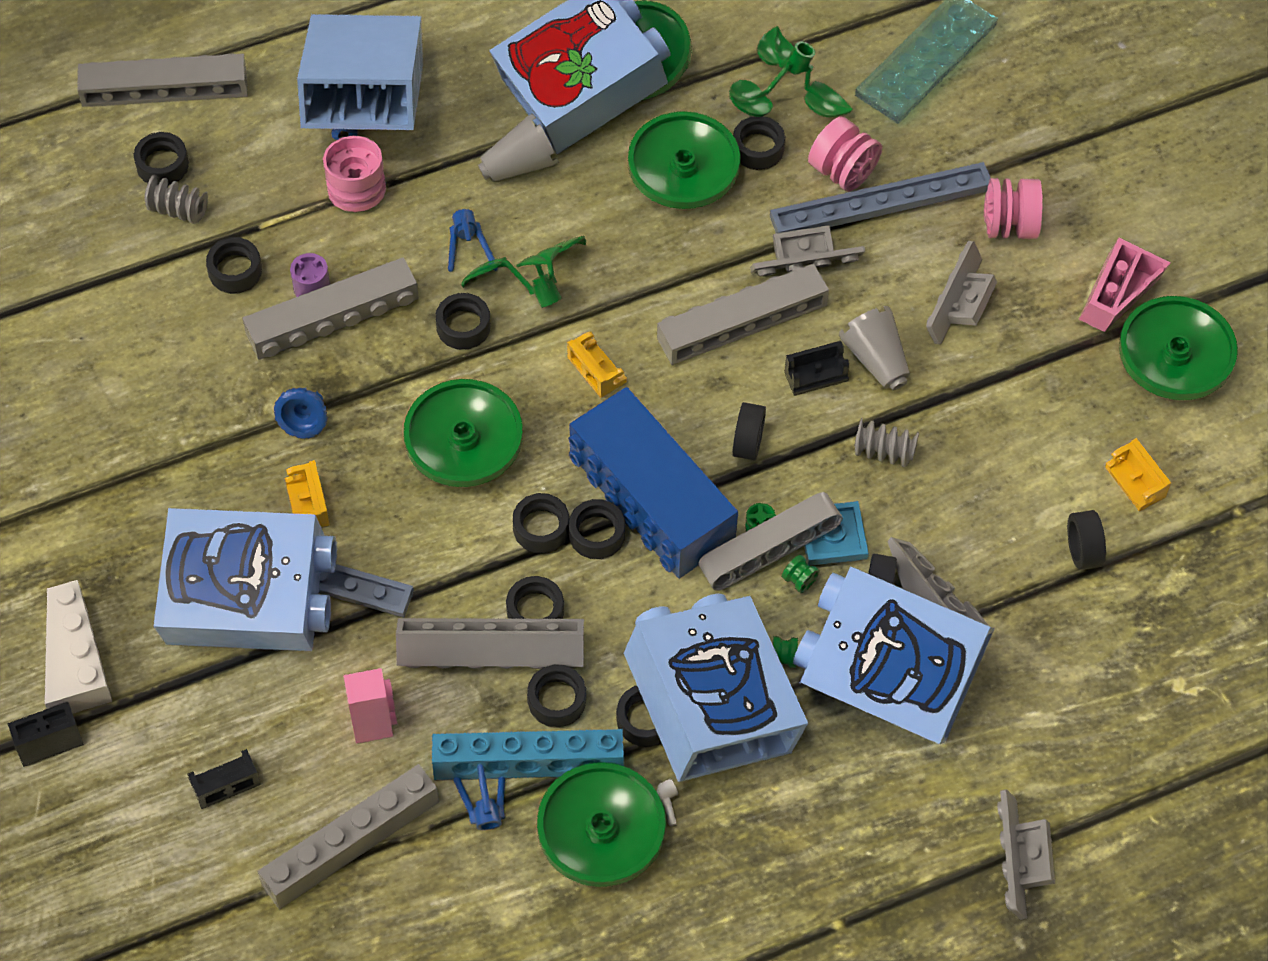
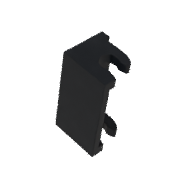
M842 341L786 355L784 373L794 396L849 381V360H844Z
M69 702L7 723L23 767L84 745Z
M247 749L241 751L242 757L196 776L193 771L187 773L201 810L261 785L257 770Z

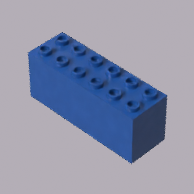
M628 387L620 390L569 423L570 437H568L570 443L569 457L576 467L581 466L584 469L589 482L595 488L599 487L604 492L606 501L614 503L622 511L626 525L632 530H637L645 547L650 551L654 550L666 571H672L680 579L699 566V560L706 553L736 538L737 509Z

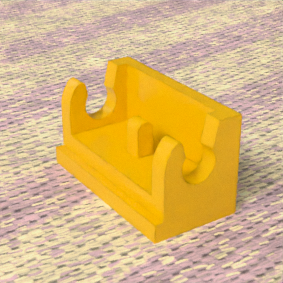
M586 332L578 338L567 342L568 359L599 397L602 398L627 383V378L624 375L625 372L621 368L617 369L598 346L592 332Z
M1137 438L1111 454L1113 459L1106 463L1105 468L1138 511L1166 498L1171 482Z
M315 460L309 461L307 464L288 468L286 471L289 477L285 478L293 514H315L321 527L329 526L328 513Z

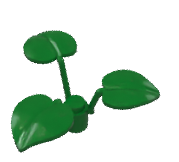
M778 26L762 36L757 45V53L765 63L772 66L779 65L780 68H783L763 92L758 85L748 80H738L729 89V98L740 111L750 116L761 117L767 115L773 108V103L766 96L787 71L794 75L806 72L804 88L808 92L805 94L804 100L812 111L820 116L831 118L848 114L853 110L828 85L818 81H814L810 85V76L813 70L810 62L815 55L814 48L803 41H799L793 46L783 36Z
M578 236L560 242L553 247L540 251L537 255H532L516 265L517 268L535 265L539 277L532 280L534 286L517 271L506 257L481 264L463 279L461 285L464 288L468 281L475 276L489 272L494 268L507 267L528 289L530 295L535 293L541 308L547 307L562 299L555 284L557 280L554 276L553 259L558 253L570 248L574 244L586 245L585 236ZM541 264L548 266L547 274H544Z

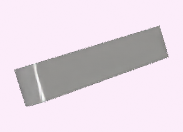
M827 493L815 494L706 553L699 560V567L714 590L725 589L834 530L841 524L843 517Z

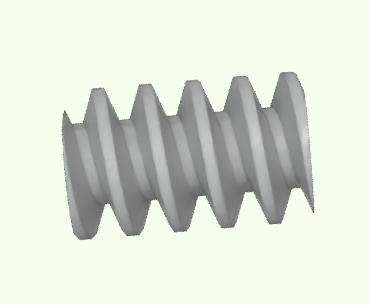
M153 175L147 184L144 199L149 211L154 212L157 210L159 214H168L172 218L178 216L182 221L189 220L190 223L196 224L205 214L208 193L204 192L199 197V188L195 187L191 194H189V186L187 184H184L179 191V183L177 181L172 182L170 188H168V179L163 178L158 185V177Z
M861 418L854 445L855 455L860 456L863 450L866 449L867 458L871 459L878 452V460L880 462H883L886 456L889 455L890 464L894 465L898 458H901V465L905 468L913 460L919 432L910 439L908 429H905L902 435L898 436L896 426L892 428L890 433H886V425L883 423L876 431L874 421H870L867 427L864 428Z

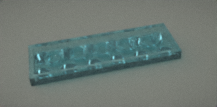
M945 0L856 88L855 96L899 124L997 25L998 18L970 0Z

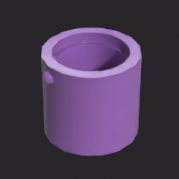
M306 253L298 256L292 262L290 273L296 297L330 285L328 266L321 256L315 253Z

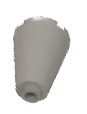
M533 113L528 115L480 157L482 163L478 164V167L485 180L491 178L493 182L551 167L559 163L557 158L551 159L550 157L555 152L541 125H534L532 123V120L536 119Z
M884 306L885 311L879 312L875 308L848 323L850 329L846 333L841 329L839 337L884 388L891 387L892 390H897L908 382L906 379L909 377L910 372L893 312L890 307Z

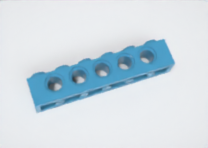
M623 729L432 734L434 780H453L456 777L460 779H479L477 768L479 764L484 766L486 779L499 777H560L567 771L581 765L602 762L623 766L624 761Z

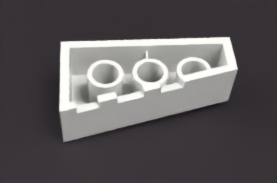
M78 580L47 588L45 706L48 709L69 702L72 713L112 702Z

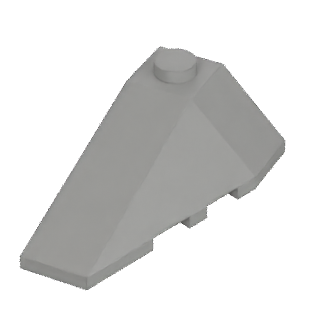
M893 537L887 541L892 557L897 558L896 569L903 589L988 625L969 601H965L963 604L952 593L955 587L949 581L946 582L941 577L933 574L935 567L910 542Z

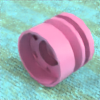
M838 117L832 120L818 135L809 152L808 162L821 174L830 175L832 182L839 184L843 190L850 192L858 188L872 173L882 154V145L876 139H872L869 134H860L858 126L847 118Z
M360 136L342 137L332 142L325 150L323 156L328 196L331 202L336 207L350 212L366 211L376 206L384 198L386 192L381 149L374 141Z
M991 178L989 180L988 190L984 199V221L986 222L989 238H996L998 236L999 225L1003 238L1009 237L1012 226H1015L1019 239H1037L1039 237L1042 221V186L1039 179H1020L1016 191H1013L1011 180L1005 178L1003 181L1002 191L1000 190L998 178Z

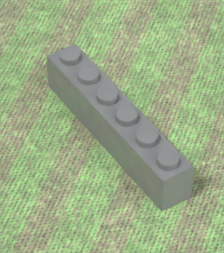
M244 54L201 55L197 57L119 60L116 62L78 64V94L82 107L247 97Z
M404 257L242 317L245 333L258 360L264 357H272L280 351L301 346L309 340L320 336H328L338 329L354 326L367 318L380 316L388 310L411 304L419 299L417 282Z
M814 264L806 267H797L792 272L780 277H771L759 285L745 287L738 293L730 296H721L709 304L695 306L680 315L664 318L661 322L657 323V340L670 364L674 365L825 307L828 302L829 289Z
M398 618L396 628L397 666H406L408 668H418L421 666H437L439 668L468 666L474 669L483 666H498L504 669L514 666H529L534 669H540L556 664L566 665L570 668L583 667L584 619Z
M419 764L258 870L262 887L280 910L438 804L437 787Z

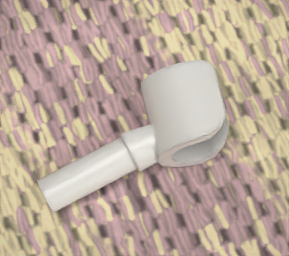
M668 779L659 784L657 793L665 807L669 826H675L677 823L670 798L678 795L673 781Z

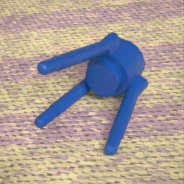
M469 209L456 211L452 216L453 226L449 228L448 270L450 272L454 270L457 236L471 241V237L476 234L488 261L494 260L495 258L481 231L480 223L475 221L474 212Z
M479 764L477 768L482 799L476 802L475 808L461 779L456 777L453 781L468 811L470 824H476L478 830L495 829L501 826V820L505 819V777L498 778L497 804H495V800L489 798L484 766Z

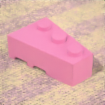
M1118 238L1105 260L1079 320L1105 332L1162 277L1170 262Z
M382 668L343 675L356 744L393 737L391 725L397 724L390 679H383Z

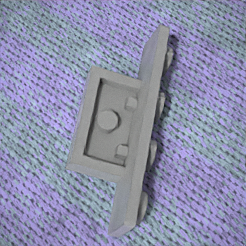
M829 225L776 233L772 236L776 260L754 263L750 267L751 273L758 272L759 276L762 277L775 274L776 269L786 268L787 272H792L795 268L808 264H814L816 268L829 266L831 261L842 259V263H851L858 261V256H862L865 253V246L834 251Z
M968 241L964 250L960 253L959 260L953 272L949 275L942 294L938 297L937 305L927 320L926 327L935 344L942 343L951 324L976 326L997 284L994 274L976 273L982 257L974 241Z
M1006 789L1000 791L1001 801L997 805L1004 830L1000 832V841L1006 854V861H1003L1002 868L1004 877L1008 880L1009 890L1005 892V902L1008 910L1022 920L1027 919L1025 889L1055 884L1050 823L1046 819L1019 824L1017 800Z

